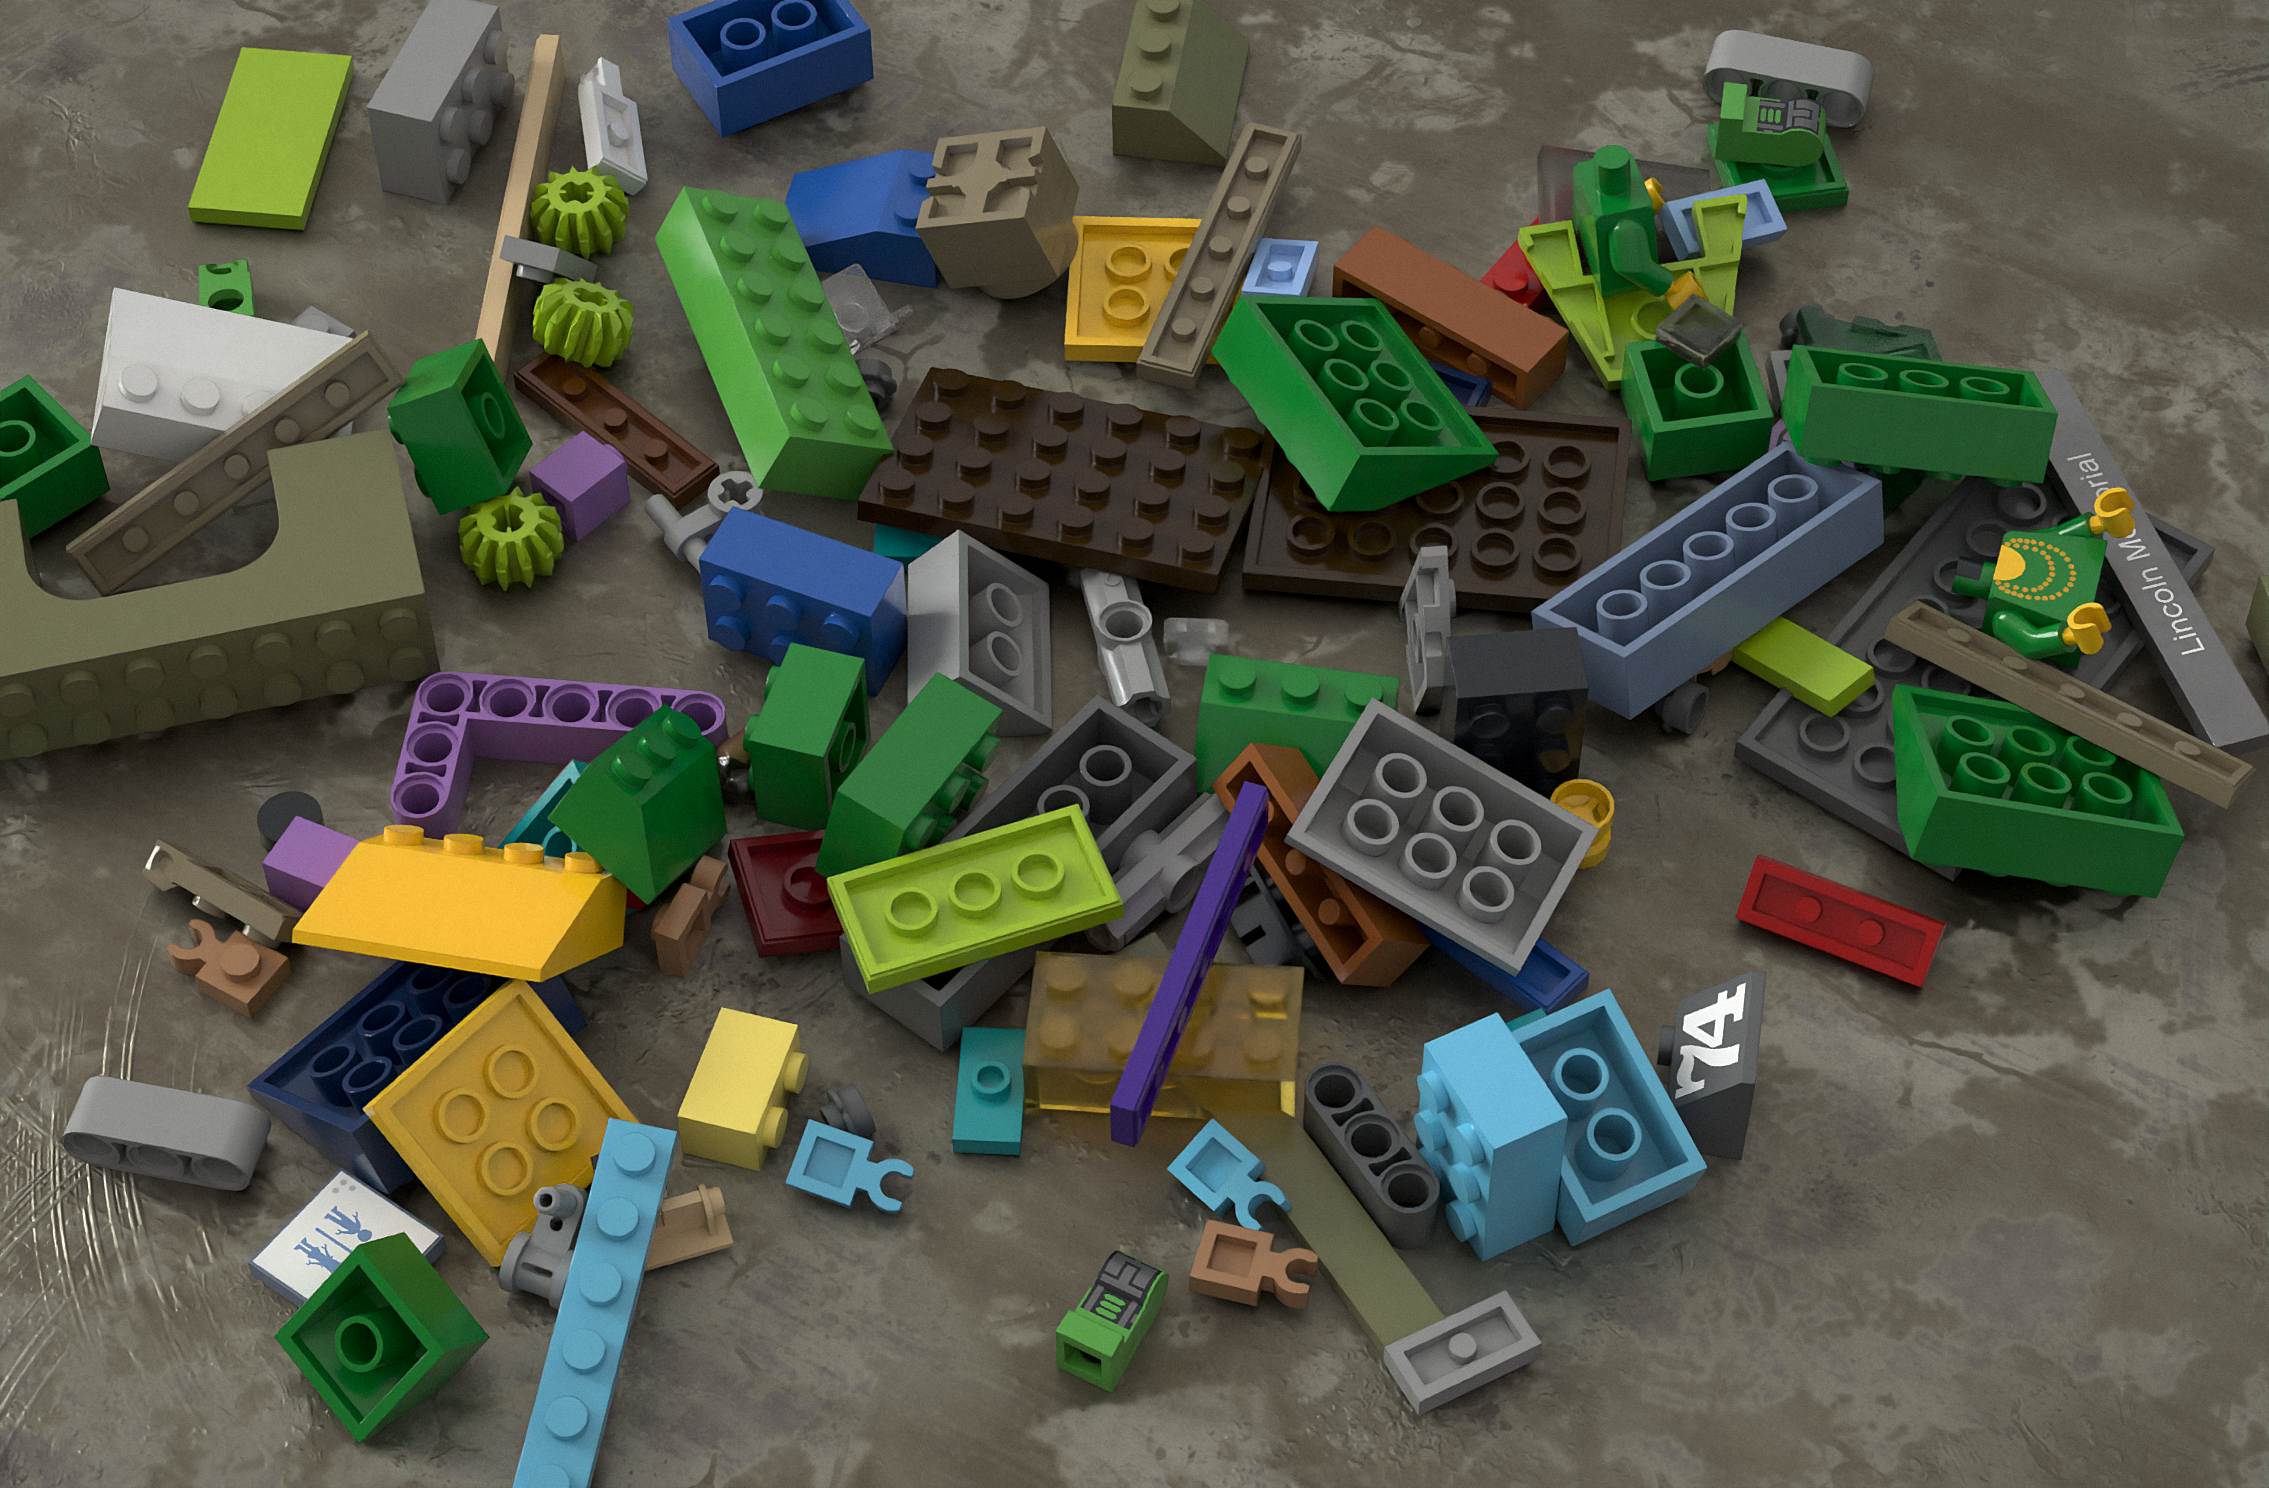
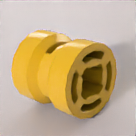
M1574 779L1564 782L1555 789L1550 801L1600 829L1578 869L1596 866L1605 859L1610 849V827L1613 824L1614 799L1610 791L1597 782L1588 779Z

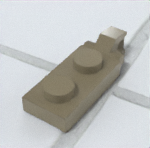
M157 839L156 846L141 874L159 889L170 893H179L185 890L195 894L192 901L194 906L221 919H228L230 915L245 923L242 933L260 944L278 949L281 941L292 943L293 928L303 917L304 912L220 864L207 862L173 841Z

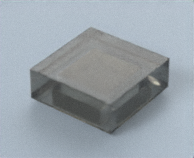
M1692 294L1657 326L1655 341L1704 370L1740 338L1742 322L1698 295Z

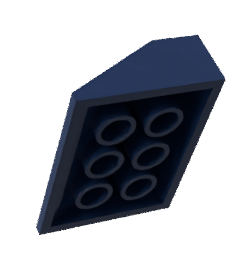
M398 960L246 1087L253 1098L338 1167H342L367 1185L390 1194L396 1188L411 1182L417 1175L362 1108L510 978ZM560 974L543 982L526 980L571 1038L587 1025Z

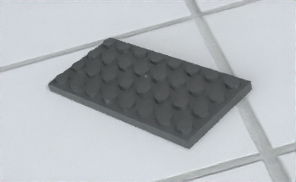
M2046 472L2043 484L2023 481L2022 486L2016 488L1998 486L1987 481L1985 477L1967 475L1824 639L1872 666L1875 684L1832 718L1795 698L1793 693L1783 687L1738 738L1734 757L1911 857L1898 823L1892 706V693L1895 685H1907L2012 702L1883 639L1889 620L1917 600L1981 631L1988 600L1951 592L1959 557L1964 556L1997 564L2005 533L2012 530L2031 532L2058 526L2071 520L2072 517ZM2145 512L2191 589L2211 565L2215 548ZM2101 570L2094 603H2099L2103 606L2112 625L2107 633H2100L2104 640L2102 648L2092 655L2082 652L2078 669L2066 667L2047 659L2039 661L2107 693L2145 645ZM1918 861L1951 881H1954L1964 869L1949 865L1946 867H1932Z

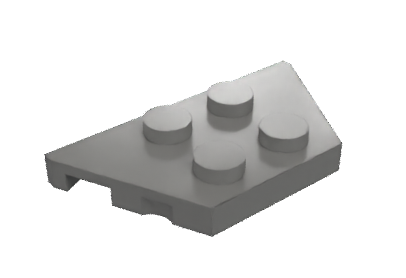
M1447 546L1421 547L1398 603L1400 622H1406L1408 644L1405 645V654L1415 713L1441 711L1446 639L1451 636L1450 617H1455L1456 615L1455 586L1453 579H1449Z

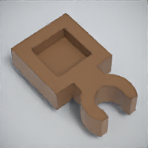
M704 855L693 872L690 885L683 882L671 904L665 903L657 911L651 928V939L656 942L659 969L661 971L684 978L712 930L711 916L715 909H719L723 905L730 892L731 884L722 880L728 870V863Z
M192 919L188 923L191 938L200 944L198 947L187 950L174 943H170L166 947L171 965L180 973L195 975L200 992L250 1019L255 1016L292 974L288 957L250 939L237 930L223 943L217 940L213 927L200 919Z
M1207 1219L1190 1273L1189 1291L1257 1307L1261 1290L1273 1292L1281 1303L1289 1307L1304 1308L1308 1306L1310 1286L1304 1283L1293 1282L1288 1277L1297 1273L1316 1277L1318 1255L1304 1248H1292L1281 1254L1273 1252L1274 1234Z

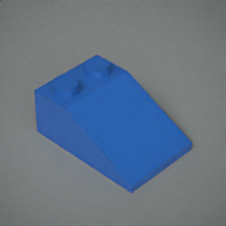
M902 149L794 174L785 203L815 271L937 288L941 272L915 229L922 201L930 198V194L926 189L927 181L930 178H935L936 175L932 167L934 153Z

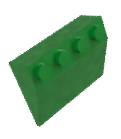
M1240 295L1211 350V353L1227 373L1230 382L1239 389L1256 412L1258 420L1267 427L1284 450L1287 459L1296 466L1315 492L1317 500L1328 511H1376L1494 464L1500 455L1378 298Z
M1895 685L1892 693L1897 813L1898 823L1912 860L1921 861L1932 867H1946L1949 865L1980 870L1995 877L2012 875L2043 880L2050 885L2058 887L2075 885L2100 889L2115 896L2124 897L2131 894L2150 898L2158 897L2185 835L2157 774L2014 703L1907 685Z

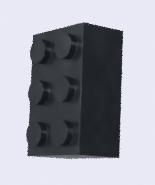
M1577 627L1447 637L1439 736L1549 800L1555 789L1561 784L1578 779L1589 686Z

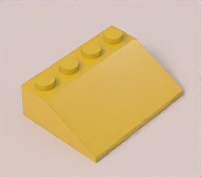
M388 825L384 827V834L358 842L293 928L292 943L533 982H543L623 946L627 887L587 852L565 854V859L544 856V847L536 844L509 843L504 845L503 850L484 847V838L477 835L448 834L444 836V840L424 838V829L421 827Z

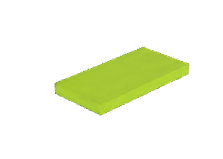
M241 48L188 205L191 221L292 230L305 229L355 71L352 56Z
M1079 804L827 878L828 893L869 994L1124 918L1123 902Z

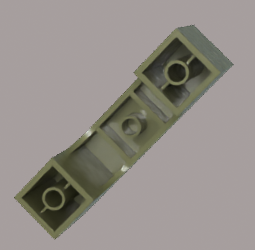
M389 427L267 450L279 514V528L273 543L261 557L251 564L232 572L107 597L71 600L60 598L44 591L17 499L1 501L0 761L18 757H32L43 752L83 744H97L108 739L148 731H162L169 727L208 719H222L233 714L263 708L287 706L294 702L334 694H347L359 689L399 681H412L419 677L441 672L391 429Z

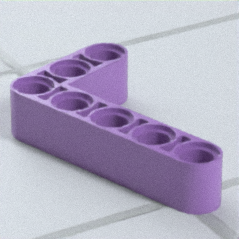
M453 671L438 672L427 677L420 684L416 692L391 789V806L395 824L421 827L424 829V838L444 840L445 835L457 834L475 758L567 765L574 759L590 763L665 703L674 711L682 712L693 719L699 726L701 734L715 746L716 750L718 745L729 738L725 706L721 699L712 693L703 691ZM717 760V765L721 769L725 764Z

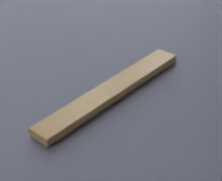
M540 34L536 40L475 340L483 339L504 385L525 279L516 276L518 265L499 258L505 235L533 242L535 229L531 226L529 211L532 210L531 202H533L532 197L535 185L545 183L565 81L560 35Z

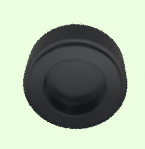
M288 791L271 797L262 805L257 815V824L262 842L267 849L272 850L296 815L325 826L321 807L315 798L303 792Z

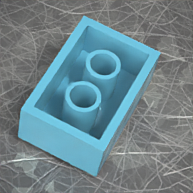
M1610 988L1511 1032L1568 1116L1555 1217L1571 1247L1682 1197L1693 1190L1707 1169V1165Z
M1497 1012L1425 1043L1422 1074L1417 1077L1420 1102L1419 1113L1414 1116L1417 1130L1416 1148L1439 1180V1196L1445 1204V1215L1456 1238L1461 1242L1468 1240L1483 1262L1554 1230L1568 1116Z

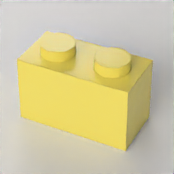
M721 1007L677 1115L684 1154L760 1172L769 1147L777 1149L783 1140L788 1120V1111L785 1109L790 1093L799 1094L807 1077L809 1056L808 1054L801 1053L798 1025Z

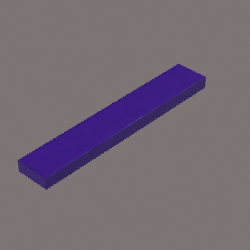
M1244 781L1110 1103L1111 1141L1133 1148L1135 1144H1139L1268 829L1269 792H1267V787Z

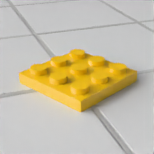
M1073 216L1072 221L1078 232V247L1069 265L1064 343L1065 361L1137 362L1202 219ZM1246 274L1231 305V308L1227 314V317L1223 323V326L1219 332V335L1241 295V290L1246 279ZM1210 352L1206 364H1220Z
M510 978L362 1108L491 1267L501 1266L506 1250L517 1233L520 1231L533 1232L539 1215L533 1200L540 1188L567 1183L585 1189L593 1182L609 1118L639 1123L526 980Z

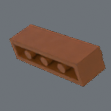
M1377 225L1367 232L1333 266L1332 297L1378 298L1424 358L1493 381L1492 395L1518 410L1526 411L1565 371L1569 330L1558 325L1551 318L1534 312L1512 300L1505 293L1490 288L1461 272L1454 265L1437 259L1415 247L1408 240L1397 237Z
M1251 742L1211 785L1231 815L1244 781L1267 787V792H1269L1268 829L1257 853L1258 858L1341 984L1389 988L1431 944L1412 916L1284 842L1288 832L1320 780L1299 749Z

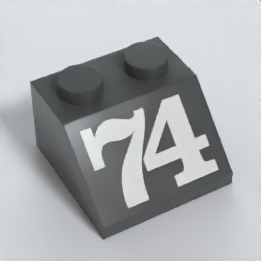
M1752 970L1680 999L1675 1026H1661L1657 1065L1670 1066L1668 1082L1661 1081L1700 1154L1742 1160L1756 1084L1767 972Z

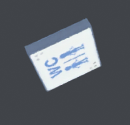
M341 1167L248 1262L252 1276L300 1308L359 1244L405 1232L431 1265L447 1249L444 1235Z

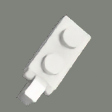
M600 57L598 63L586 75L583 74L580 77L578 87L588 169L596 165L602 176L615 175L621 190L634 196L648 181L637 104L623 96L619 66Z

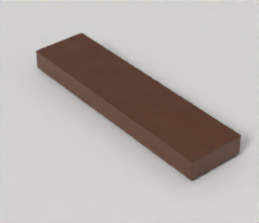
M544 351L513 373L515 388L576 435L581 431H585L602 445L610 444L615 447L628 465L627 475L653 495H664L677 511L707 490L711 482L720 475L719 465L591 367L585 368L580 362L575 361L566 363L564 357L548 354Z

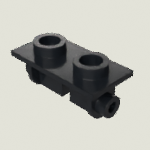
M1253 863L1250 870L1252 876L1247 878L1230 921L1244 943L1263 931L1266 933L1265 936L1246 947L1262 976L1264 984L1268 988H1275L1279 994H1285L1294 990L1300 983L1299 976L1309 970L1322 984L1327 979L1315 960V957L1320 955L1321 952L1300 920L1294 924L1286 910L1290 905L1270 874L1265 876Z

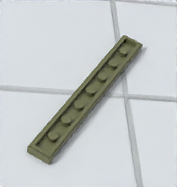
M1156 932L1099 960L1100 975L1140 1029H1142L1172 957L1171 952ZM1200 992L1171 1063L1170 1070L1207 1120L1210 1121L1213 1118L1267 1167L1255 1182H1270L1276 1185L1289 1198L1292 1208L1288 1212L1281 1209L1275 1202H1268L1300 1246L1318 1255V1270L1384 1358V1347L1446 1317Z

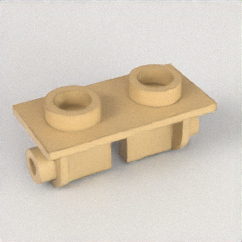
M703 1183L697 1185L696 1191L663 1200L645 1271L734 1246L724 1214L726 1213V1208L719 1186L706 1189Z

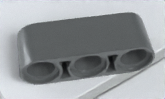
M1328 1062L1318 1065L1309 1073L1305 1080L1303 1129L1393 1247L1413 1250L1424 1246L1432 1239L1437 1228L1440 1183L1435 1172L1357 1070L1352 1066L1339 1062ZM1336 1104V1105H1340V1106H1342V1107H1340V1108H1329V1107H1327V1106H1325V1105ZM1374 1153L1379 1155V1157L1369 1158L1361 1154ZM1412 1203L1418 1207L1404 1208L1397 1204Z

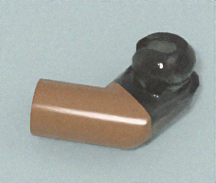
M746 726L718 745L715 750L719 767L718 773L722 799L733 805L737 803L749 804L756 799L755 792L750 791L748 784L751 756L749 752L743 750V737Z

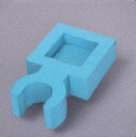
M1213 1118L1167 1168L1220 1218L1236 1204V1217L1245 1228L1267 1232L1255 1219L1257 1207L1265 1201L1275 1202L1285 1212L1292 1208L1289 1198L1276 1185L1266 1181L1255 1182L1267 1167Z
M809 1119L785 1184L789 1188L849 1209L852 1208L857 1192L860 1191L869 1194L872 1203L879 1210L889 1214H900L903 1208L902 1202L886 1197L881 1191L882 1183L891 1175H899L904 1179L913 1180L915 1170L910 1164L900 1159H887L878 1164L869 1161L875 1146L873 1141Z

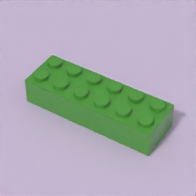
M683 186L656 234L655 241L757 487L858 501L882 455L893 453L895 450L786 203L770 198L757 199L728 194L717 189L704 190Z

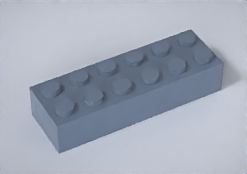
M1786 440L1531 611L1533 630L1577 627L1589 686L1588 699L1631 720L1884 543L1882 481L1841 463L1836 467H1823L1811 464L1802 456H1798L1793 443Z

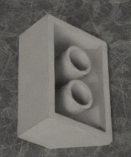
M957 530L908 565V705L938 671L1003 710L995 734L996 737L1043 736L1052 730L1049 584L961 530Z

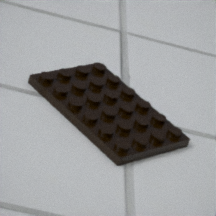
M931 367L890 440L895 451L882 455L858 499L857 520L947 538L957 530H961L989 548L1216 595L1252 513L1254 496L1264 467L1259 466L1264 434L1245 427L1231 428L1201 422L1185 415L1172 416L1142 410L1131 404H1113L1083 398L1072 392L1058 393L1024 386L1020 382L1013 380L999 381L969 375L958 369Z
M1462 405L1500 454L1494 464L1376 511L1345 512L1328 511L1317 500L1313 489L1296 466L1290 463L1282 447L1265 426L1259 466L1264 467L1253 500L1242 570V588L1399 602L1421 547L1447 546L1449 579L1452 578L1454 581L1456 607L1531 614V611L1620 552L1632 419Z

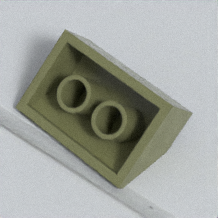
M1136 0L1112 103L1113 155L1226 166L1250 50V41L1203 0Z

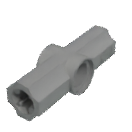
M1083 569L1079 575L1080 586L1097 644L1098 668L1102 675L1106 677L1112 702L1115 706L1146 726H1156L1163 716L1171 713V698L1152 636V615L1143 604L1137 580L1133 577L1095 569Z
M1203 793L1159 834L1154 830L1144 831L1130 844L1123 855L1119 870L1112 876V880L1124 905V918L1084 929L1083 931L1091 944L1104 953L1109 950L1116 952L1128 944L1163 910L1172 914L1179 912L1195 897L1202 885L1205 872L1209 868L1230 817L1229 812L1216 793Z

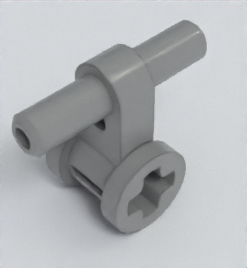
M730 471L719 475L711 482L708 488L709 504L684 517L680 515L662 494L651 496L646 501L644 510L664 532V542L676 557L683 562L689 561L700 573L699 557L732 506L765 516L760 510L764 503L763 488L757 487L751 473ZM727 490H728V494H729V501H728V502H726V496H725V492H726Z
M561 1183L553 1187H542L536 1192L533 1202L535 1209L539 1212L532 1233L520 1231L509 1244L499 1273V1286L501 1290L515 1295L519 1294L522 1290L549 1299L550 1306L559 1310L589 1194L583 1188ZM562 1220V1221H563V1226H562V1228L559 1230L558 1224H559V1222ZM538 1266L540 1268L549 1270L553 1274L552 1276H549L547 1274L538 1272L536 1270V1267Z

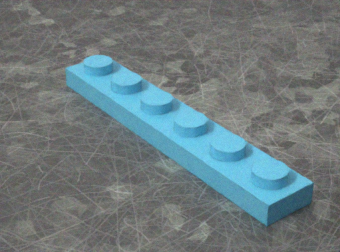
M609 1118L513 1488H590L678 1143L677 1131Z

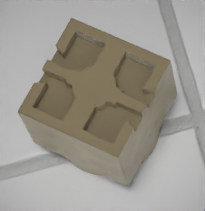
M1047 127L938 138L932 161V167L936 175L935 178H930L927 181L926 189L930 194V198L922 201L915 229L951 289L977 287L989 296L1013 299L1036 293L1058 279L1072 262L1078 247V232L1072 218L1079 186Z

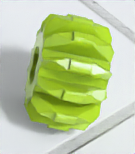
M572 164L569 173L561 175L550 171L547 183L535 185L532 197L533 202H531L532 210L529 213L531 226L535 229L536 236H538L542 244L560 248L573 255L581 254L588 261L592 252L599 251L610 255L613 242L625 240L626 224L628 223L627 216L630 215L628 198L624 196V190H621L615 175L602 176L596 165L586 172H578Z
M581 277L576 278L575 281L566 278H556L553 284L544 285L541 296L537 297L533 311L535 317L532 325L534 327L532 338L539 344L544 345V351L548 354L564 357L566 363L570 361L580 362L585 368L590 367L592 363L601 367L611 366L614 360L622 359L625 349H628L634 332L632 330L634 307L628 301L621 299L622 294L617 290H607L601 286L600 282L596 284L589 283Z
M517 485L510 495L498 496L489 499V502L471 505L468 512L469 516L460 519L458 533L461 543L462 561L466 564L467 570L475 571V575L479 578L482 585L498 579V583L504 591L513 582L522 581L531 589L534 575L552 576L554 561L562 558L564 541L561 533V518L556 513L555 507L547 506V502L543 499L541 492L525 497Z

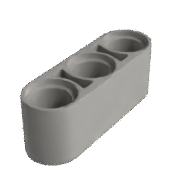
M1729 30L1722 32L1714 42L1702 85L1706 95L1722 104L1724 82L1748 84L1746 96L1778 99L1782 102L1793 98H1808L1818 102L1825 109L1827 116L1826 126L1847 128L1855 126L1864 116L1875 71L1868 59L1854 52L1743 30Z
M96 1076L89 1078L85 1082L62 1135L61 1144L73 1157L91 1165L216 1189L238 1191L245 1189L251 1181L270 1133L271 1121L260 1109L241 1101L113 1077Z

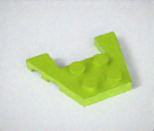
M1746 193L1694 201L1691 213L1701 258L1661 264L1673 272V283L1688 271L1692 272L1702 284V291L1709 298L1706 303L1690 315L1683 317L1676 313L1664 295L1655 297L1645 290L1602 298L1593 275H1583L1572 220L1519 228L1518 242L1521 250L1606 391L1620 389L1625 344L1731 330L1743 227L1748 203Z

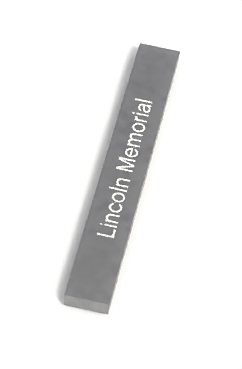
M2059 369L2036 375L2058 412L2046 474L2072 519L2086 512L2097 515L2094 509L2096 499L2104 491L2111 488L2120 487L2125 489L2135 504L2134 510L2130 512L2135 520V526L2130 535L2125 538H2115L2107 531L2103 532V540H2108L2101 570L2198 739L2232 756L2269 747V722L2063 371Z

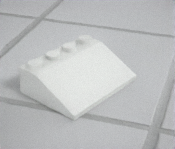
M114 287L90 445L182 463L352 341L353 338ZM353 421L330 438L351 435Z

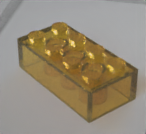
M1036 951L1022 1061L1026 1108L1110 1113V1103L1170 959ZM1213 962L1150 1116L1211 1120V1112L1295 1117L1304 1016V967Z

